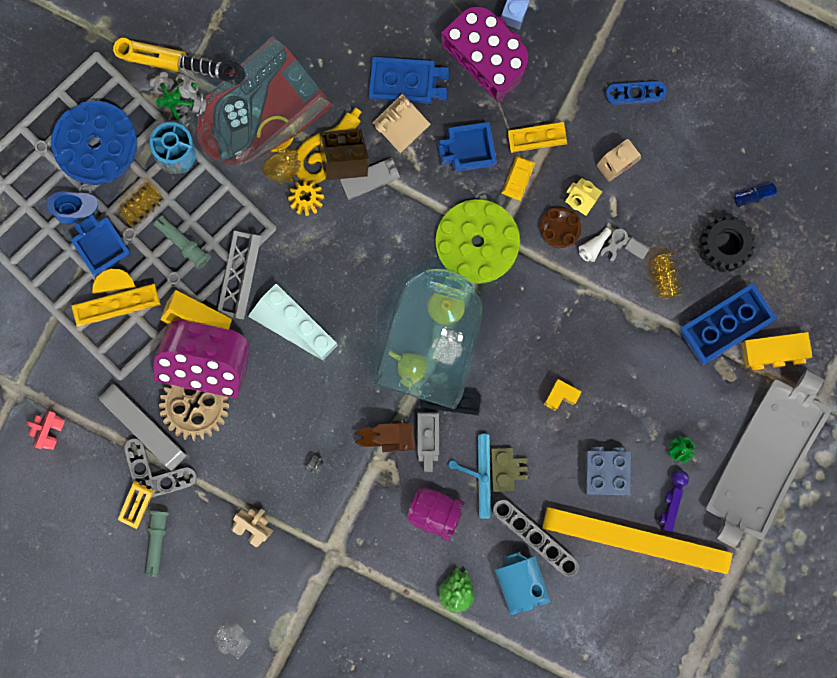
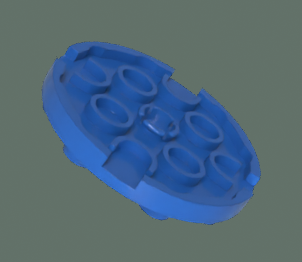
M102 101L80 103L81 105L67 110L54 127L51 146L55 160L62 171L77 182L87 185H101L112 182L129 169L136 156L137 135L134 126L128 116L112 104ZM98 138L101 144L92 149L89 146L90 140Z

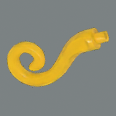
M354 108L351 114L346 113L335 128L324 132L356 129L361 122L358 117L362 112ZM320 133L304 141L294 156L293 167L296 176L301 181L307 180L308 184L312 181L317 184L326 179L323 166L322 170L317 174L309 173L304 167L307 154L313 148L320 145ZM314 153L308 158L310 165H314L316 162L322 164L321 153Z

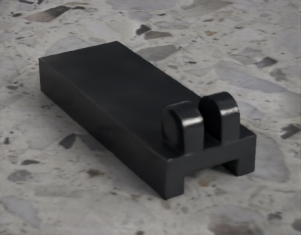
M424 387L421 408L479 416L482 395Z

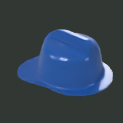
M57 192L48 198L46 207L60 223L73 224L79 219L93 214L98 207V201L95 196L88 193Z

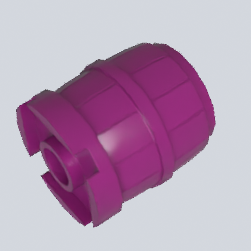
M419 488L409 509L407 520L410 521V524L422 529L424 532L441 536V539L450 542L451 538L448 535L453 536L462 515L460 507L464 508L465 502L459 499L454 500L442 492H436L428 488Z

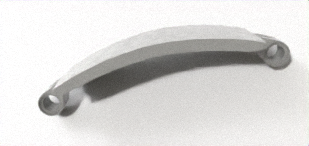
M805 370L794 388L779 380H774L768 388L731 454L707 503L706 510L723 519L716 539L736 549L745 532L759 540L764 539L795 474L831 412L829 407L814 400L825 381L821 377Z

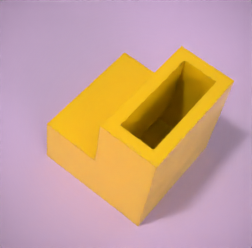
M558 379L544 405L554 411L558 409L562 400L574 405L581 391Z

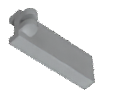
M390 158L369 167L368 177L340 179V182L348 200L400 179V175L393 159Z

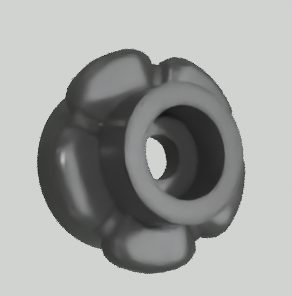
M314 454L305 468L310 472V475L313 472L318 474L324 464L321 461L322 456L319 458Z

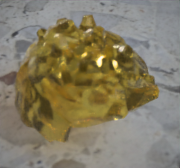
M278 149L277 155L265 161V167L262 169L264 175L280 184L293 181L292 177L297 175L296 172H300L299 168L301 167V161L298 160V150Z

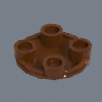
M567 208L550 209L540 222L542 238L548 245L555 248L564 249L572 246L578 241L581 234L580 217Z

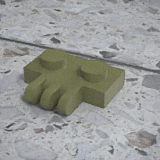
M513 448L491 449L493 492L515 491L514 480H529V475L520 476V472L528 471V467H520V463H528V458L513 459Z

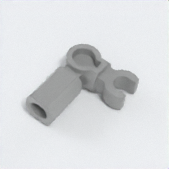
M617 229L608 241L610 245L602 249L600 256L603 257L605 252L609 251L612 253L610 262H613L617 256L616 250H620L624 245L627 251L643 260L650 247L634 237L629 238L625 230Z

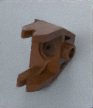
M405 420L392 421V424H378L374 427L360 428L355 432V435L362 436L361 440L355 441L361 447L382 446V453L415 450L413 424H405Z

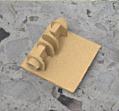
M404 94L399 96L372 122L375 128L400 153L431 125Z

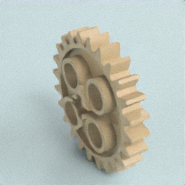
M170 385L171 389L164 387L167 395L160 396L161 400L165 401V403H160L159 407L165 410L160 412L161 417H167L163 420L164 425L171 423L168 429L169 431L176 429L175 435L177 437L183 433L184 440L187 439L188 435L192 436L193 441H195L196 435H199L204 440V433L211 437L212 429L219 431L218 423L225 424L221 417H228V413L224 409H228L229 404L223 403L228 400V397L205 392L198 400V408L194 407L191 411L190 404L194 405L201 391L196 390L193 396H188L185 394L188 388ZM207 398H212L215 401L212 406H205L203 404ZM183 406L185 411L182 414H176L174 408ZM190 411H191V414H190V416H189V419L187 420V422H184L183 420L187 417V415H188V414L190 413ZM196 416L204 418V421L199 425L192 422Z

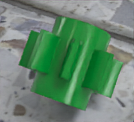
M679 435L668 444L671 447L669 455L676 462L682 461L684 464L695 456L692 452L695 449L694 443L687 437L682 438Z

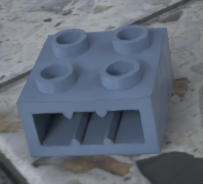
M591 447V451L585 452V495H630L631 452H625V448H612V451H604V447Z

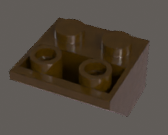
M361 129L320 132L322 166L326 180L368 177L369 156Z

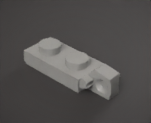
M418 413L419 461H424V472H433V461H438L439 413Z

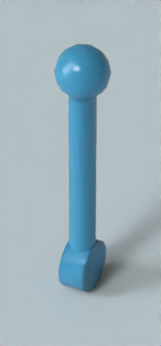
M450 461L448 464L452 470L458 469L480 478L484 483L489 481L488 475H481L459 466L455 461Z

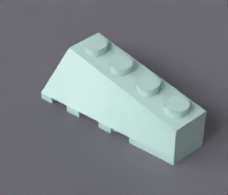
M277 284L259 300L248 315L249 318L321 360H324L338 346Z

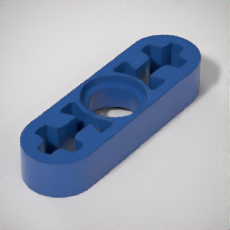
M659 81L612 84L608 87L605 98L612 105L660 102L665 97L667 89ZM645 87L648 88L647 92L653 91L655 87L658 88V91H662L659 96H656L655 93H648V98H645ZM638 88L641 90L642 96L640 98H633L630 90ZM624 89H627V99H624L625 95H619L617 99L610 95L613 90H616L617 93H624Z

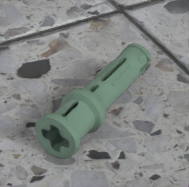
M164 216L159 217L160 222L156 220L154 226L182 250V256L189 258L195 264L197 270L203 268L211 256L200 250L196 242H190Z
M150 510L152 516L150 528L147 531L150 534L145 575L159 577L163 536L167 534L165 525L169 512Z

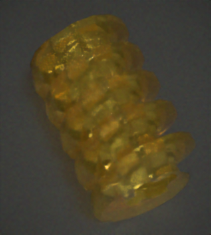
M147 182L144 184L146 191L141 188L138 189L140 196L132 194L134 202L127 199L125 200L127 208L122 205L119 206L121 211L119 215L132 229H135L134 221L142 223L140 215L147 218L146 210L154 212L152 205L155 204L160 207L159 199L164 200L156 189Z
M675 253L656 256L649 262L650 266H655L651 272L657 275L653 278V281L659 283L655 286V290L661 291L657 294L659 299H671L684 295L677 293L682 288V285L675 284L681 280L680 277H674V274L679 270L672 268L677 261L670 260Z

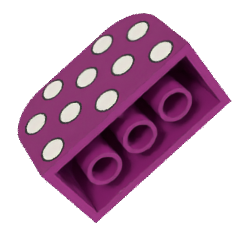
M472 7L465 10L441 32V45L499 103L522 81L527 67L528 52L521 42V37L515 31L511 32L506 27V22L500 16L496 17L491 11L483 7Z
M187 320L172 321L166 326L154 359V381L238 399L248 368L249 344L241 334L233 330Z

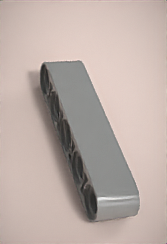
M113 383L98 398L171 471L187 456L116 384Z
M501 500L494 504L492 510L494 516L559 573L569 577L577 573L579 568L578 562L510 502ZM499 504L507 505V515L500 516L497 513ZM516 518L524 520L525 526L522 530L514 528L513 522ZM533 532H537L541 536V541L536 545L532 544L529 539ZM550 546L557 549V555L552 559L546 555V550ZM567 560H570L574 565L573 570L569 573L564 572L562 568L563 563Z

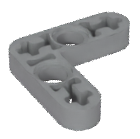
M130 439L125 444V454L133 483L137 479L149 476V480H145L147 486H151L154 490L151 498L191 487L197 482V473L191 468H182L153 477L145 445L138 439ZM132 443L140 445V449L137 450L138 457L143 455L144 459L132 462V458H136L135 453L129 450V448H132ZM138 463H143L146 466V472L143 475H137L135 472V466ZM186 471L188 472V474L193 475V478L190 479V483H187V481H180L179 484L181 486L177 487V480L174 477L175 474H177V478L184 477V472ZM165 477H169L173 482L172 487L168 490L163 489L161 486V481Z

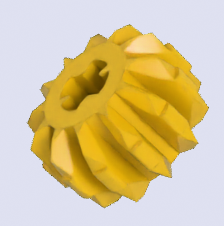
M303 180L304 186L296 182L297 190L291 188L290 193L293 195L288 197V200L293 202L290 205L291 208H297V214L299 215L303 210H305L306 216H309V210L316 214L315 206L320 208L323 206L319 201L324 199V195L319 194L322 188H315L316 183L314 181L309 186L307 180ZM304 194L309 196L310 200L308 202L305 199L303 200L302 196Z

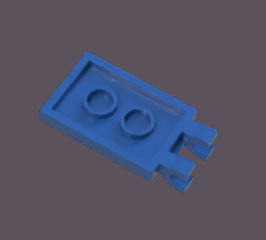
M373 57L369 99L395 101L404 94L411 103L431 104L432 98L447 101V88H436L437 79L449 80V68H436L435 61Z

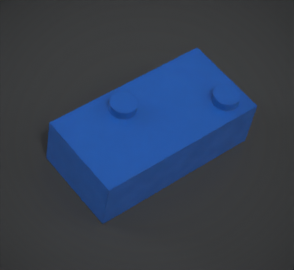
M754 283L681 327L679 333L703 367L774 323L777 318Z

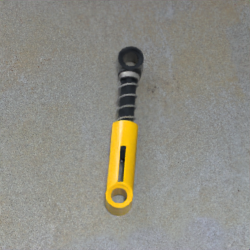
M127 38L118 39L113 46L114 54L127 62H135L180 72L179 69L184 68L196 74L198 72L202 73V75L210 74L211 77H217L232 85L241 84L245 78L244 68L231 60L214 63L212 60L196 59L195 56L192 58L187 57L183 51L132 41ZM129 46V52L125 54V49ZM141 52L147 53V54H152V55H154V56L152 57V56L142 55ZM234 68V75L229 77L230 70Z

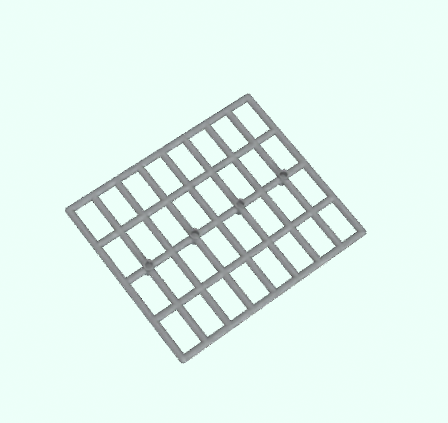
M94 52L0 140V152L20 133L35 147V150L5 179L0 175V194L5 191L20 206L0 225V237L25 213L42 228L10 259L0 250V262L117 380L121 381L161 343L166 326L158 333L143 318L151 308L129 313L130 317L100 347H97L82 332L89 324L77 327L60 310L91 279L95 281L96 277L93 276L80 254L76 251L77 249L73 243L69 244L54 229L60 224L55 216L47 222L33 206L64 176L79 190V193H88L95 196L98 201L97 209L102 213L97 218V221L100 222L107 217L123 234L121 239L125 245L128 243L133 244L146 257L129 274L133 281L152 264L167 278L168 281L157 290L159 300L173 287H176L181 293L202 303L223 283L226 270L225 268L196 295L182 282V278L195 266L190 259L177 272H172L159 259L173 244L169 238H166L153 252L138 238L137 235L167 206L172 208L184 220L177 228L180 233L184 234L191 227L206 242L200 250L208 254L213 249L226 263L229 253L219 242L249 213L266 228L259 235L261 236L259 247L276 231V226L197 148L196 160L199 164L169 193L153 179L161 170L157 163L146 172L134 160L130 168L140 178L109 208L93 192L99 185L83 184L67 176L59 167L53 153L50 151L52 134L45 141H42L27 127L58 98L70 109L78 106L65 91L96 62L112 78L86 102L100 101L119 83L134 98L122 111L129 116L141 105L155 119L137 138V149L151 137L153 131L159 125L169 122L99 52ZM98 138L91 139L89 146L92 149L100 143V140ZM41 156L45 157L58 171L30 198L25 200L11 184ZM206 169L222 185L190 215L174 199ZM147 184L162 200L133 228H128L115 213ZM229 191L244 207L212 237L197 220ZM49 235L64 251L31 281L16 265ZM240 256L232 261L234 270L243 263ZM71 257L86 273L53 303L38 287ZM126 289L110 291L106 293L108 294L107 296L124 292ZM137 323L152 340L120 370L105 353Z

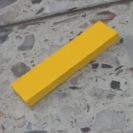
M151 284L71 306L76 326L80 327L161 304L156 285Z

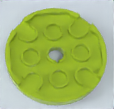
M469 200L454 206L442 218L436 234V250L441 263L457 279L473 284L488 283L505 274L514 264L520 247L518 227L512 216L503 207L487 200ZM475 236H479L484 240V244L480 247H475L472 244V239Z

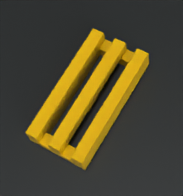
M135 481L132 484L118 520L137 529L154 490H149L146 488L147 486H141L139 482ZM138 490V496L127 519L125 515L135 491ZM143 494H146V497L138 513V516L135 522H133L132 520L143 497Z

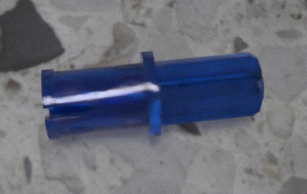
M774 183L758 188L752 187L751 190L734 194V199L737 207L752 202L759 203L761 199L776 195L777 188Z

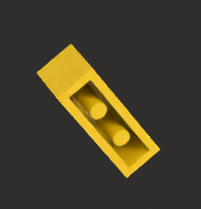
M177 290L174 291L166 302L160 319L167 324L175 320H187L229 329L232 321L231 318Z
M808 332L745 340L741 343L745 368L751 367L752 371L765 369L764 365L772 364L773 368L786 366L785 362H793L794 365L807 363L806 360L812 358Z

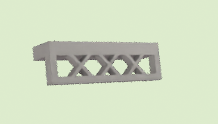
M233 231L217 311L225 316L244 320L261 236ZM238 236L249 238L248 247L241 252L236 246ZM240 256L244 266L241 270L235 272L232 267V261ZM236 277L240 283L239 289L231 293L227 287L228 281ZM230 297L235 302L234 313L222 311L224 301Z

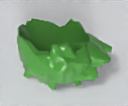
M458 568L453 570V575L448 574L439 587L440 602L451 613L466 611L475 600L474 588L472 587V581L468 576V572L464 571V573H461Z

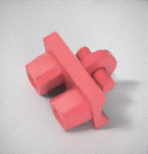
M47 410L41 426L39 425L42 419L40 416L36 415L33 423L27 421L26 425L31 427L29 436L35 437L37 430H39L33 446L39 449L43 447L53 450L57 439L47 434L50 427L61 431L65 420L56 416V413Z

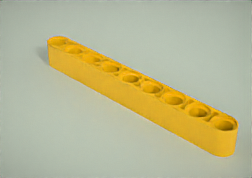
M548 507L542 529L723 574H729L733 553Z

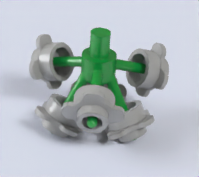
M180 68V73L176 77L178 85L172 92H169L174 81L169 79L166 72H161L149 81L150 86H154L157 93L163 94V97L156 99V104L159 107L166 106L171 108L173 115L169 118V121L179 123L187 128L190 124L188 121L190 117L185 115L188 112V106H190V112L195 113V116L201 115L206 108V100L203 99V94L196 95L199 90L196 77L191 71Z

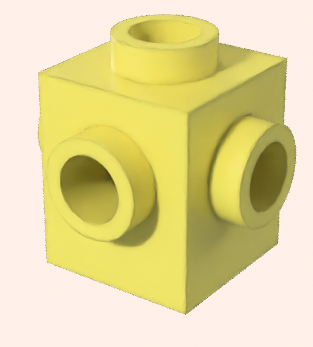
M581 178L577 184L573 182L566 192L569 196L565 202L573 209L587 215L602 191L596 188L590 181Z

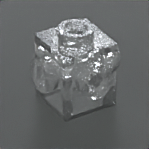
M443 327L440 337L435 336L431 347V349H434L432 358L437 359L441 363L453 365L455 358L459 359L464 347L461 346L464 334Z
M227 621L217 629L213 638L218 644L216 648L225 655L230 653L238 659L252 641L244 633V628L237 623L231 625Z

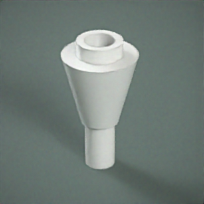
M605 228L598 236L579 246L580 256L585 261L594 262L604 241L612 234L611 230Z

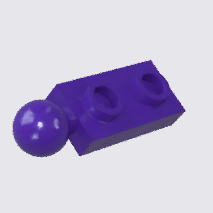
M682 470L676 471L672 475L674 488H672L671 492H667L665 504H668L666 513L662 512L659 524L662 525L661 530L673 532L683 494L682 488L689 482L688 474Z

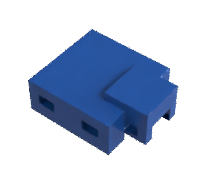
M489 122L448 128L446 131L447 140H440L437 144L441 165L452 163L453 173L494 167L497 163Z
M92 214L83 222L74 225L79 235L72 238L71 242L93 276H98L103 271L131 255L107 217L98 222Z

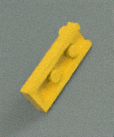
M564 122L508 131L511 153L567 144Z

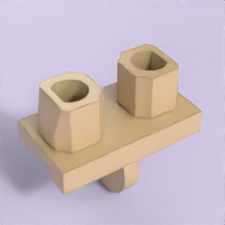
M241 509L233 518L235 522L231 530L237 535H242L246 529L250 531L252 535L248 541L255 547H258L263 541L265 542L273 532L271 528L266 526L269 521L262 517L265 513L263 509L258 513L252 509L248 513Z

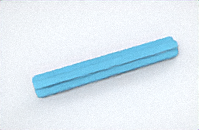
M479 434L478 473L489 476V481L486 483L478 478L479 517L481 519H488L491 517L489 434Z

